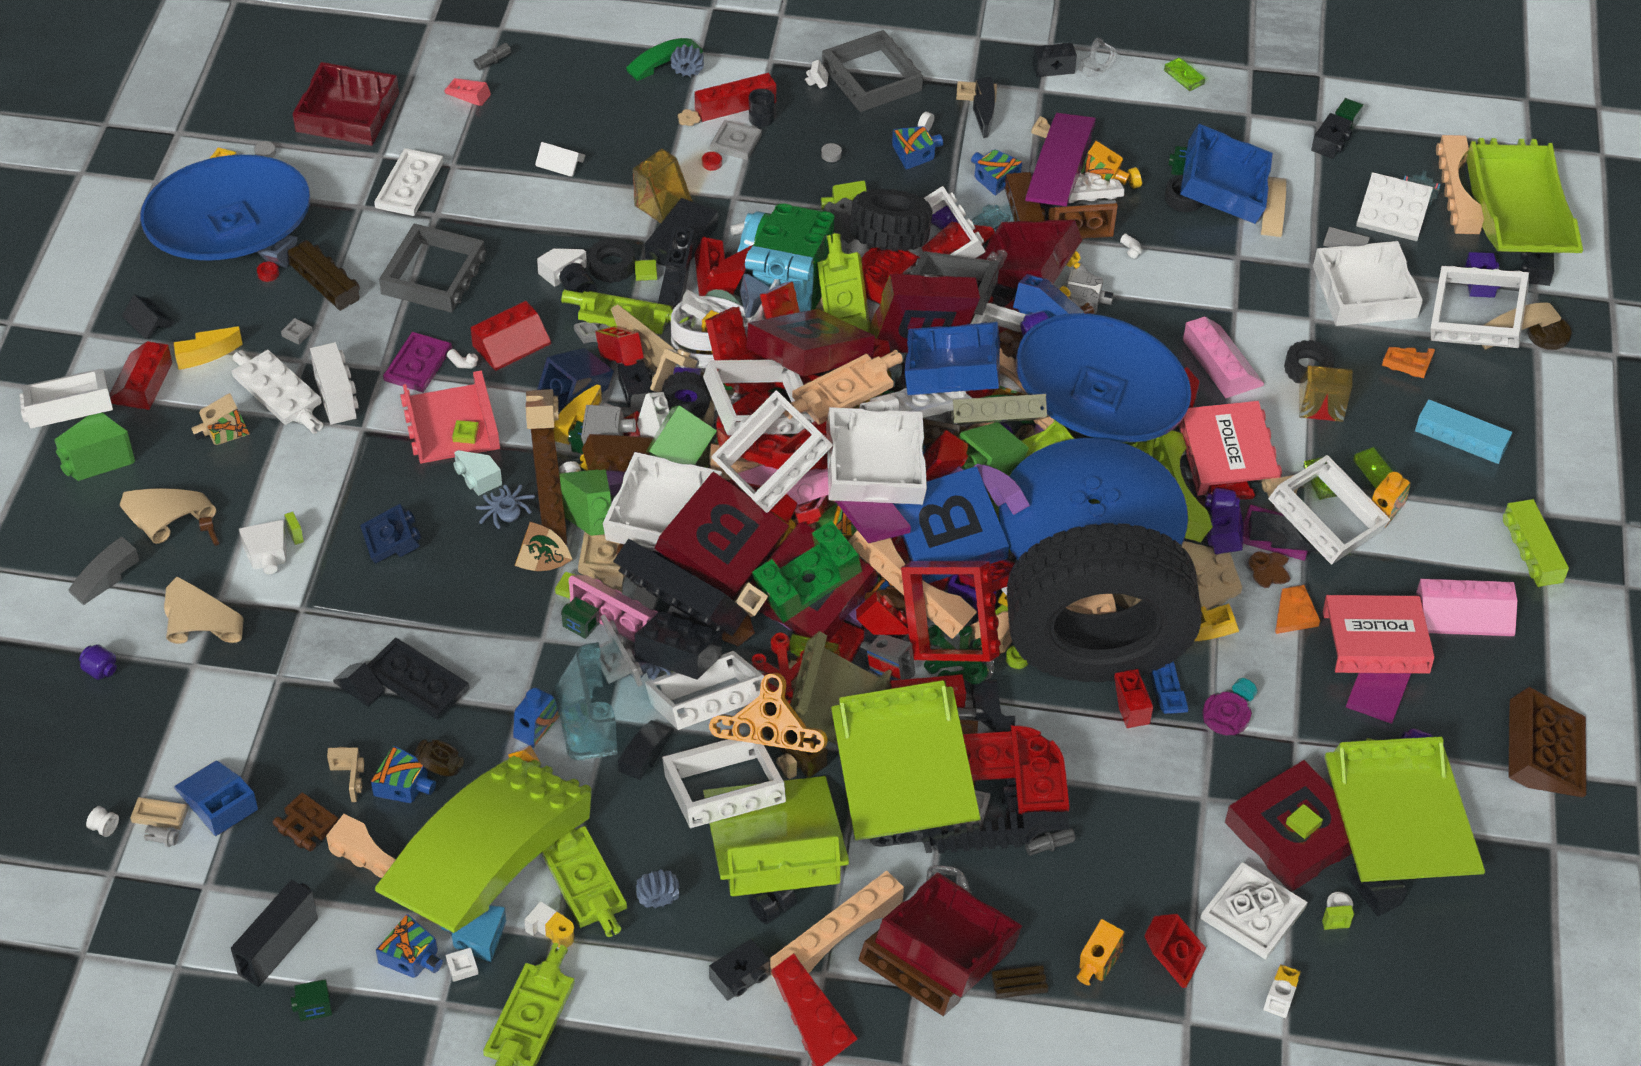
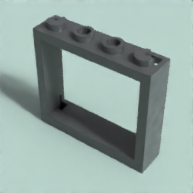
M884 30L822 51L823 66L859 112L922 91L924 79L921 71L915 67L912 60L904 54L902 48L898 47L893 38H890ZM881 50L905 79L865 92L842 63Z
M414 223L379 278L381 294L452 313L457 303L461 302L463 293L469 289L470 281L473 276L477 275L480 264L485 262L487 251L484 247V241ZM422 243L468 255L447 292L400 280Z
M924 251L921 258H917L916 266H913L912 273L909 275L924 276L925 273L953 277H976L977 281L982 282L978 288L980 300L974 314L983 315L998 282L1000 262Z

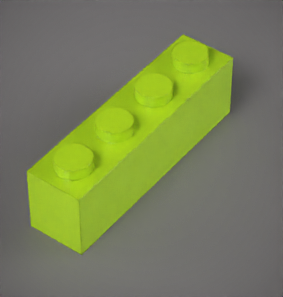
M1534 499L1508 503L1503 514V523L1508 527L1512 541L1517 545L1520 557L1528 567L1530 577L1534 579L1537 587L1564 583L1569 567Z

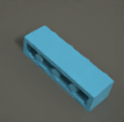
M1429 399L1418 418L1415 429L1416 432L1497 464H1499L1512 435L1511 431Z

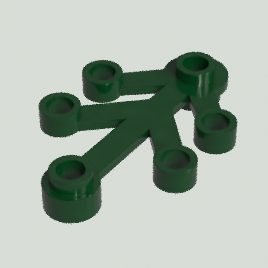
M930 625L928 627L930 645L939 646L941 649H956L944 638V632L937 625ZM964 626L959 631V636L961 637L959 649L969 650L970 642L975 638V632L970 626ZM978 638L973 642V648L975 650H982V647L979 648L982 645L981 638ZM926 660L924 663V668L929 674L937 673L940 668L961 666L965 670L953 672L943 670L937 677L963 674V680L966 679L970 684H979L988 675V668L983 664V661Z

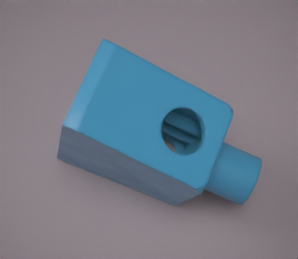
M489 906L487 912L457 932H452L453 947L460 951L471 948L473 956L491 962L507 921L505 907ZM441 926V930L451 932Z

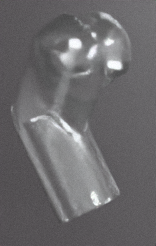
M999 250L997 254L991 252L987 260L1000 262L999 268H1001L1008 254L1004 250Z

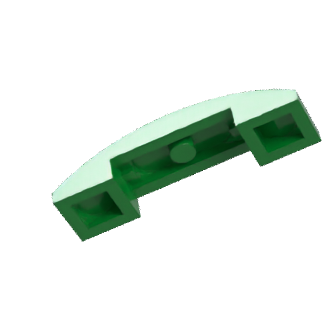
M689 38L672 39L648 49L632 61L626 69L632 77L639 81L653 75L655 67L670 61L671 55L677 46L682 48L683 44L687 47L693 45L694 49H700V53L703 52V49Z

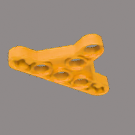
M779 673L766 675L761 682L760 696L735 716L721 714L713 717L709 724L711 733L718 738L812 753L823 750L828 743L826 733L820 729L806 727L785 699L786 681ZM771 677L779 681V689L777 691H772L768 687V680ZM768 702L774 703L777 707L776 714L773 716L768 715L765 711V706ZM723 720L722 723L724 725H733V728L721 731L720 727H717V723ZM741 723H747L750 726L751 731L748 736H743L740 733L739 726ZM768 726L773 729L774 737L772 740H767L763 737L762 731L764 727ZM788 730L796 732L798 739L795 744L787 741L786 733ZM815 735H817V739L821 741V743L817 744L815 747L814 742H803L804 738H812Z

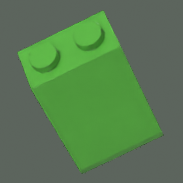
M674 406L670 409L646 452L650 456L664 458L674 463L695 465L717 430L681 406Z
M102 412L88 415L55 439L56 453L61 460L60 467L67 476L71 475L77 481L131 465L135 462L128 432Z
M999 422L961 432L959 439L968 444L966 453L968 458L960 468L966 470L974 467L976 464H981L1009 475L1025 459L1029 447Z
M606 469L560 473L564 517L590 536L605 534L603 522L611 506Z

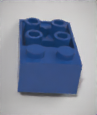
M1026 274L1018 283L1013 308L1019 309L1020 313L1031 314V312L1044 311L1048 317L1084 313L1080 307L1048 279Z
M217 760L174 786L175 790L215 837L258 810L254 792L239 775Z

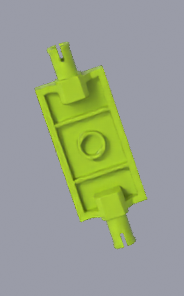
M832 234L833 238H831V235H828V258L817 262L824 312L868 332L870 319L861 255L858 252L845 254L842 252L841 235Z
M564 289L561 298L562 303L580 305L578 320H584L588 323L606 324L609 327L617 326L611 308L618 304L655 334H663L667 323L671 322V314L674 310L672 309L673 306L591 291L580 293ZM690 316L682 319L679 323L689 320Z
M583 826L573 829L542 851L541 855L579 928L599 921L606 936L612 937L611 930H613L615 935L621 931V927L613 914L627 909V903L587 828Z
M553 943L546 960L539 965L534 966L525 963L483 1049L484 1056L497 1060L495 1066L537 1065L575 985L574 978L565 976L560 972L559 967L568 952L564 945L561 944L559 949H557L559 943Z

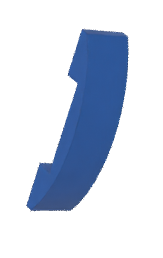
M1174 661L1170 664H1165V667L1153 670L1151 672L1153 687L1162 712L1164 714L1188 712L1187 701L1184 691H1181Z

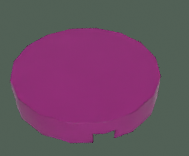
M1231 692L1211 695L1205 701L1202 712L1206 725L1214 732L1223 735H1236L1243 732L1249 726L1252 714L1247 701L1238 694Z

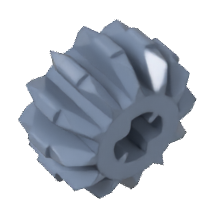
M683 44L682 48L677 46L671 55V68L675 69L676 74L681 73L682 77L688 75L691 78L693 74L698 75L704 67L703 53H700L699 48L694 49L693 45L687 47Z
M660 869L657 872L651 871L649 874H643L642 878L637 880L636 885L639 903L647 908L651 906L653 908L664 907L666 904H672L674 900L679 898V881L676 875L668 870L663 872Z

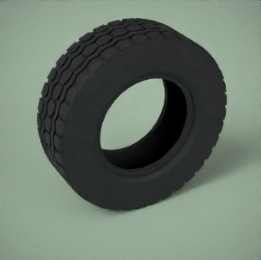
M1114 523L1085 525V527L1070 528L1068 531L1063 530L1053 534L1052 537L1048 536L1041 540L1039 544H1034L1028 549V552L1025 551L1019 557V560L1012 567L1007 583L1009 629L1015 649L1024 660H1027V663L1037 667L1038 670L1044 673L1048 672L1049 675L1058 678L1063 677V679L1113 682L1115 681V673L1138 669L1140 675L1143 676L1151 673L1153 670L1165 667V664L1175 661L1178 656L1180 657L1187 651V648L1191 647L1197 638L1201 626L1202 613L1197 575L1189 553L1177 541H1172L1171 537L1160 534L1159 531L1150 528L1146 529V527L1138 525L1130 526V524L1118 523V525H1114ZM1099 594H1123L1141 600L1128 609L1101 615L1083 614L1066 608L1077 600Z

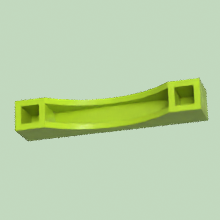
M1171 430L1167 434L1154 439L1153 458L1159 461L1172 474L1183 492L1188 512L1185 538L1201 542L1213 526L1208 511L1192 495L1181 474L1180 458L1187 449L1183 435Z

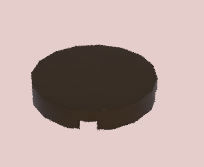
M1563 319L1545 327L1536 324L1528 327L1527 330L1529 339L1538 347L1547 350L1564 348L1569 343L1572 334L1570 326Z
M427 739L422 740L415 750L417 760L425 768L439 775L455 776L460 773L464 765L463 757L459 758L457 756L459 752L448 743L432 739L431 742H427Z

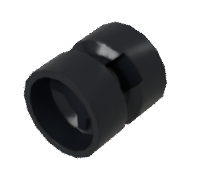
M756 89L749 94V122L752 125L766 127L773 123L775 98L771 91Z
M569 264L560 272L559 280L566 290L583 293V291H597V285L582 264Z
M791 889L752 894L748 897V902L755 916L767 925L778 918L780 912L785 913L795 906L797 899Z

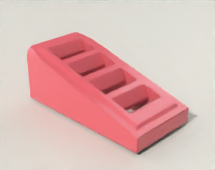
M454 78L444 90L445 94L478 106H482L491 95L486 82Z

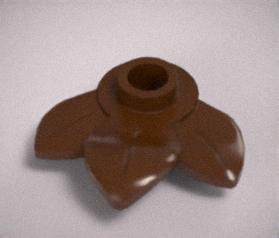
M1262 551L1255 552L1249 557L1248 566L1254 571L1253 578L1260 586L1269 588L1272 583L1285 584L1291 579L1283 567L1288 562V557L1280 553L1273 552L1267 554Z

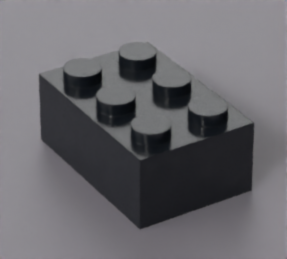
M659 611L635 633V659L696 680L721 657L722 632L672 616L668 613Z

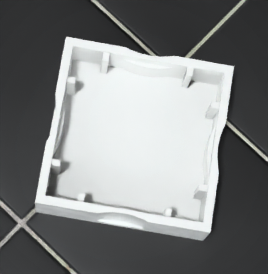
M1398 241L1371 243L1363 246H1339L1317 249L1313 268L1335 326L1418 318L1423 300L1413 277L1408 271L1407 261Z
M829 407L826 433L827 439L833 444L827 451L829 500L923 505L927 484L925 459L922 452L924 440L922 412L894 410L876 412L864 409Z
M634 452L623 477L622 487L614 497L603 522L606 540L625 544L629 538L648 550L658 552L654 548L661 533L709 475L714 471L723 478L722 471L691 464H678L664 458Z

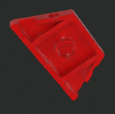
M951 222L922 247V251L950 255L971 240L959 223ZM974 225L976 229L973 232H979L984 243L995 233L992 227Z

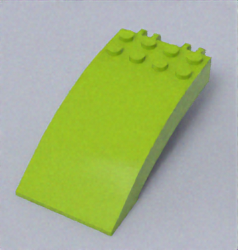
M1478 138L1477 144L1476 141H1471L1466 160L1474 200L1481 204L1484 216L1482 227L1496 250L1504 252L1582 253L1583 247L1578 222L1573 217L1565 199L1558 174L1553 144L1548 143L1547 146H1538L1536 139H1531L1530 145H1525L1524 139H1518L1517 145H1498L1496 138H1491L1489 144H1485L1484 138Z
M512 756L463 788L431 817L410 840L376 885L375 891L455 933L487 912L489 905L502 890L542 851L590 818L591 786L585 784L579 787V781L574 778L565 781L553 775V769L550 766L546 765L540 768L541 763L537 760L526 762L519 757Z

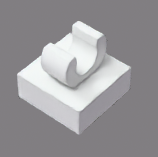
M820 60L813 61L811 69L806 72L808 77L805 78V81L809 86L816 83L821 89L827 86L829 73Z

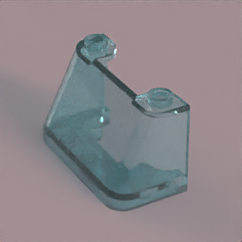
M599 642L579 647L555 684V696L568 756L574 760H586L617 754L616 722L612 706L606 702L591 703L595 687H603Z

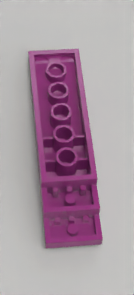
M1056 113L1038 158L1025 201L1067 206L1088 154V147L1091 142L1096 118Z

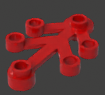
M779 632L771 638V650L777 654L779 670L768 664L763 654H755L752 657V666L764 672L762 673L764 677L771 673L781 674L786 681L785 699H792L794 688L792 689L791 682L798 676L805 650L801 651L800 660L789 670L787 652L790 649V639L785 633ZM768 680L769 689L777 691L779 688L769 683Z

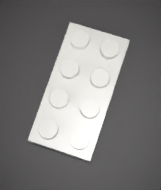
M404 148L375 200V208L415 216L443 164V156Z

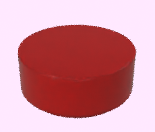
M717 152L705 153L702 156L703 168L710 171L718 170L722 166V156Z
M269 261L261 263L257 267L258 278L265 282L277 279L279 276L277 264Z

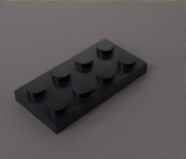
M396 637L367 664L383 686L437 720L470 689L467 681Z

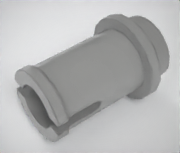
M148 825L145 829V833H149V835H144L145 841L164 843L166 847L175 846L178 843L179 831L175 830L174 827L166 829Z

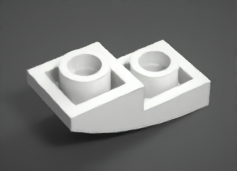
M1272 883L1251 893L1249 889H1246L1225 899L1236 922L1256 919L1284 908V903Z

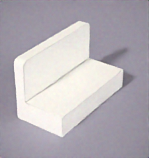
M541 142L535 165L572 177L574 176L577 162L583 163L585 155Z

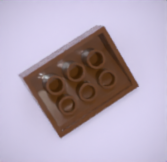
M1531 687L1526 688L1511 698L1509 710V778L1527 788L1585 797L1586 717Z

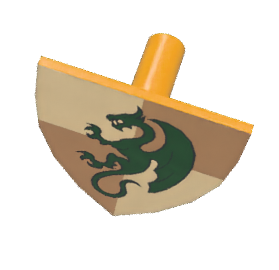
M530 522L515 566L533 571H548L565 565L572 560L568 547L557 534L542 525Z

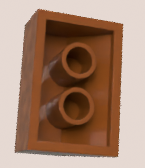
M1117 203L1054 207L1049 208L1048 220H1075L1082 239L1113 237L1118 206Z

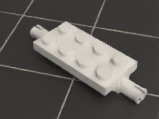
M239 350L240 354L236 352L233 355V361L239 365V367L232 370L233 377L284 425L295 421L305 425L313 434L317 433L316 430H322L323 423L312 415L314 408L322 403L321 397L274 354L266 350L251 359L243 350Z
M907 390L871 398L870 402L861 403L860 409L876 412L889 410L922 412L924 419V417L942 415L944 412L952 411L953 400L972 399V397L966 394L967 391L907 395Z

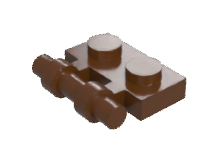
M302 792L284 808L285 814L288 817L285 820L279 816L276 817L273 825L278 828V832L283 836L292 838L295 845L299 848H305L311 852L315 848L316 843L310 839L315 835L320 840H323L339 819ZM298 823L304 827L301 832L294 828Z

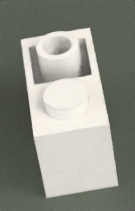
M552 249L537 258L538 274L556 287L561 283L559 280L560 272L567 265L580 263L584 268L587 267L586 251L583 249Z
M664 392L646 394L637 422L641 437L654 438L670 410Z

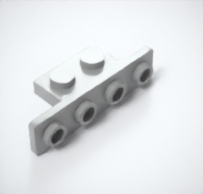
M605 614L600 616L606 633L611 640L590 649L608 684L631 674L638 687L643 685L640 676L643 675L642 669L638 662L633 663L635 661L630 648L625 649L627 645L621 634L617 635L619 632L614 621L609 622Z

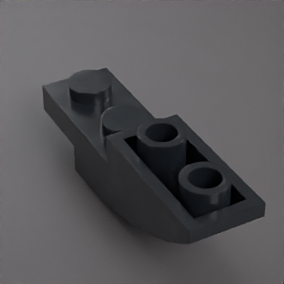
M673 226L658 304L673 306L672 309H674L682 301L689 274L694 229Z

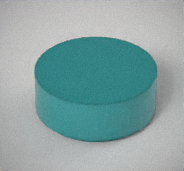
M1246 678L1237 679L1232 686L1233 692L1244 698L1247 702L1252 701L1258 693L1256 685Z

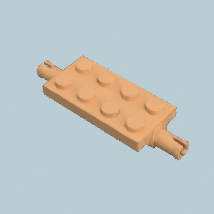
M897 350L881 358L878 356L871 359L865 354L793 390L792 397L795 401L790 404L800 413L807 412L819 425L827 421L829 407L853 408L892 388L894 381L888 376L887 369L903 362L902 355ZM787 410L783 412L788 419L793 418Z

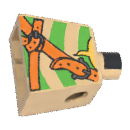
M230 393L201 409L199 414L203 423L191 428L196 440L210 435L215 445L249 435Z

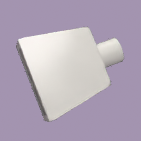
M283 520L239 528L243 548L253 569L263 568L264 573L273 574L278 570L277 565L286 562L287 537Z

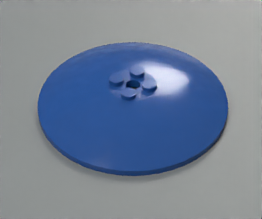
M239 154L220 156L188 165L163 179L151 190L144 200L140 220L143 231L149 241L160 250L171 255L192 260L236 258L265 249L282 240L297 228L308 212L310 191L303 175L283 161L260 155Z
M1085 313L1064 314L1048 318L1034 325L1024 335L1016 354L1017 374L1027 395L1046 394L1048 416L1076 432L1093 438L1118 442H1141L1158 438L1180 424L1190 405V382L1176 356L1152 335L1118 319Z
M1078 438L1057 442L1028 456L1012 471L1009 477L1019 486L1030 506L1014 515L1006 502L999 506V522L1009 549L1017 560L1025 551L1028 552L1030 547L1036 543L1039 544L1041 540L1048 536L1052 537L1055 533L1063 530L1068 531L1070 528L1078 526L1101 525V523H1114V525L1122 523L1130 524V526L1138 525L1146 527V529L1150 528L1159 531L1160 534L1171 537L1172 541L1175 540L1182 546L1188 522L1187 505L1183 492L1172 474L1159 461L1128 444L1099 438ZM1097 499L1100 501V503L1091 504L1089 503V500Z

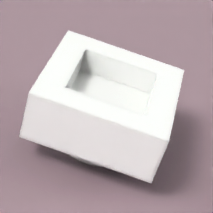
M471 948L445 955L453 982L478 975V968Z

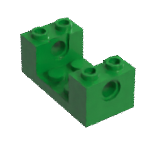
M832 520L812 533L815 545L813 548L781 569L771 559L752 572L757 589L768 596L766 599L767 603L783 623L862 572L858 553ZM806 574L815 575V579L812 582L802 580Z

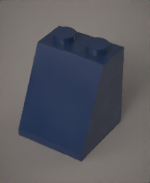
M586 348L548 356L537 390L553 389V396H558V412H561L574 398L595 385L601 386V393L606 391L614 370Z

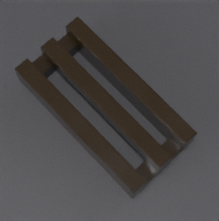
M1043 965L992 971L991 978L996 999L1048 993V984L1046 983ZM1040 982L1038 985L1024 986V984ZM1015 986L1014 988L1000 989V987Z

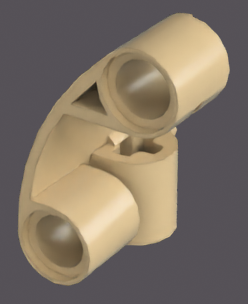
M143 489L123 492L120 507L155 544H160L168 539L170 529L167 525L177 518L191 513L199 520V518L203 517L213 518L216 513L215 506L203 493L190 490Z
M176 577L166 587L164 610L168 617L166 639L169 642L175 644L187 642L189 631H211L221 640L229 643L241 641L244 622L242 615L179 577Z

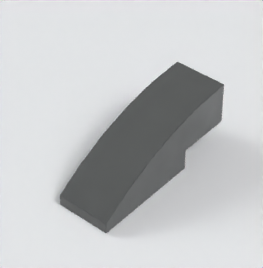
M121 536L89 563L68 589L69 593L82 605H85L121 581V573L139 561L136 548Z

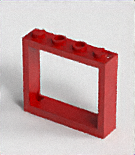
M911 561L901 567L909 640L912 643L914 660L990 662L1000 655L999 646L1001 641L998 639L997 631L999 620L995 613L996 595L993 592V574H991L990 561ZM922 574H974L982 650L930 649Z

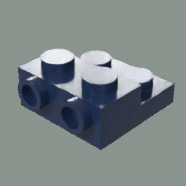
M401 504L360 525L370 557L375 564L394 553L402 557L420 547L418 540L422 539V536L417 527H413L412 524L416 522V519L411 510L406 511Z

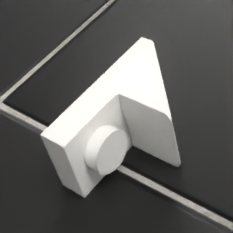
M689 290L683 295L681 309L693 315L691 330L702 329V319L710 310L717 313L725 311Z

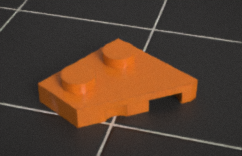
M1389 347L1382 366L1388 367L1391 370L1408 373L1414 377L1424 378L1435 349L1428 348L1427 353L1416 352V348L1402 349L1399 347Z
M1301 585L1282 589L1275 633L1280 634L1318 627L1320 619L1305 586Z

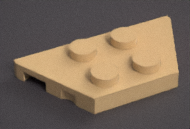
M617 304L611 308L616 325L639 332L644 358L639 360H644L645 366L656 372L660 363V357L664 353L665 348L672 350L674 348Z
M584 532L578 572L588 575L593 579H598L604 585L619 590L622 593L625 576L618 572L620 567L613 562L617 556L616 550L620 543L607 541L605 534L590 536Z
M1187 541L1183 542L1182 548L1189 553L1196 569L1201 607L1205 606L1208 611L1216 605L1221 606L1228 599L1234 598L1241 593L1242 585L1230 552L1215 554L1212 547Z

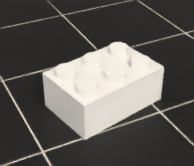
M336 342L310 348L315 380L330 425L356 419L355 409H359L356 396H353V394H356L354 382L349 380L351 375L348 365H343V363H346L343 350H338Z

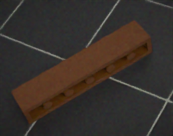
M553 428L531 429L541 525L552 530L567 545Z

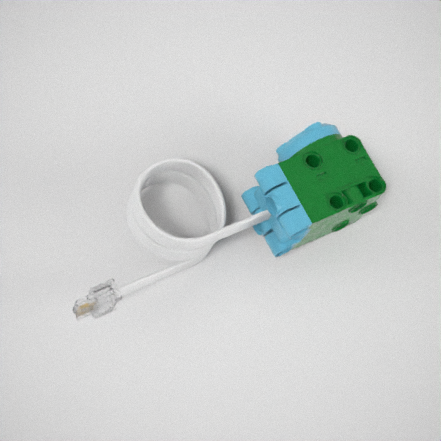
M785 203L776 205L772 214L756 211L753 214L748 213L738 252L753 245L746 256L745 272L753 273L752 277L769 286L770 289L785 282H793L799 311L811 310L821 292L817 262L828 258L827 236L831 235V238H833L834 214ZM700 296L724 310L731 307H740L743 323H745L746 337L749 322L765 319L762 303L754 316L746 318L743 306L718 297ZM681 301L676 305L671 314V347L678 351L680 348L678 345L680 344L694 350L712 351L708 333L701 332V329L691 330L692 319L678 324L682 319L691 316L681 309ZM691 353L690 357L698 360L695 368L701 369V372L704 373L708 362L714 360L713 355ZM735 392L733 395H728L732 405L745 396V394H737ZM714 407L713 427L715 430H717L716 421L719 416L716 407ZM717 431L713 436V442L718 443Z

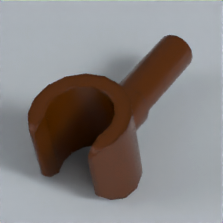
M199 518L201 532L208 531L215 546L219 545L220 542L215 534L212 518Z

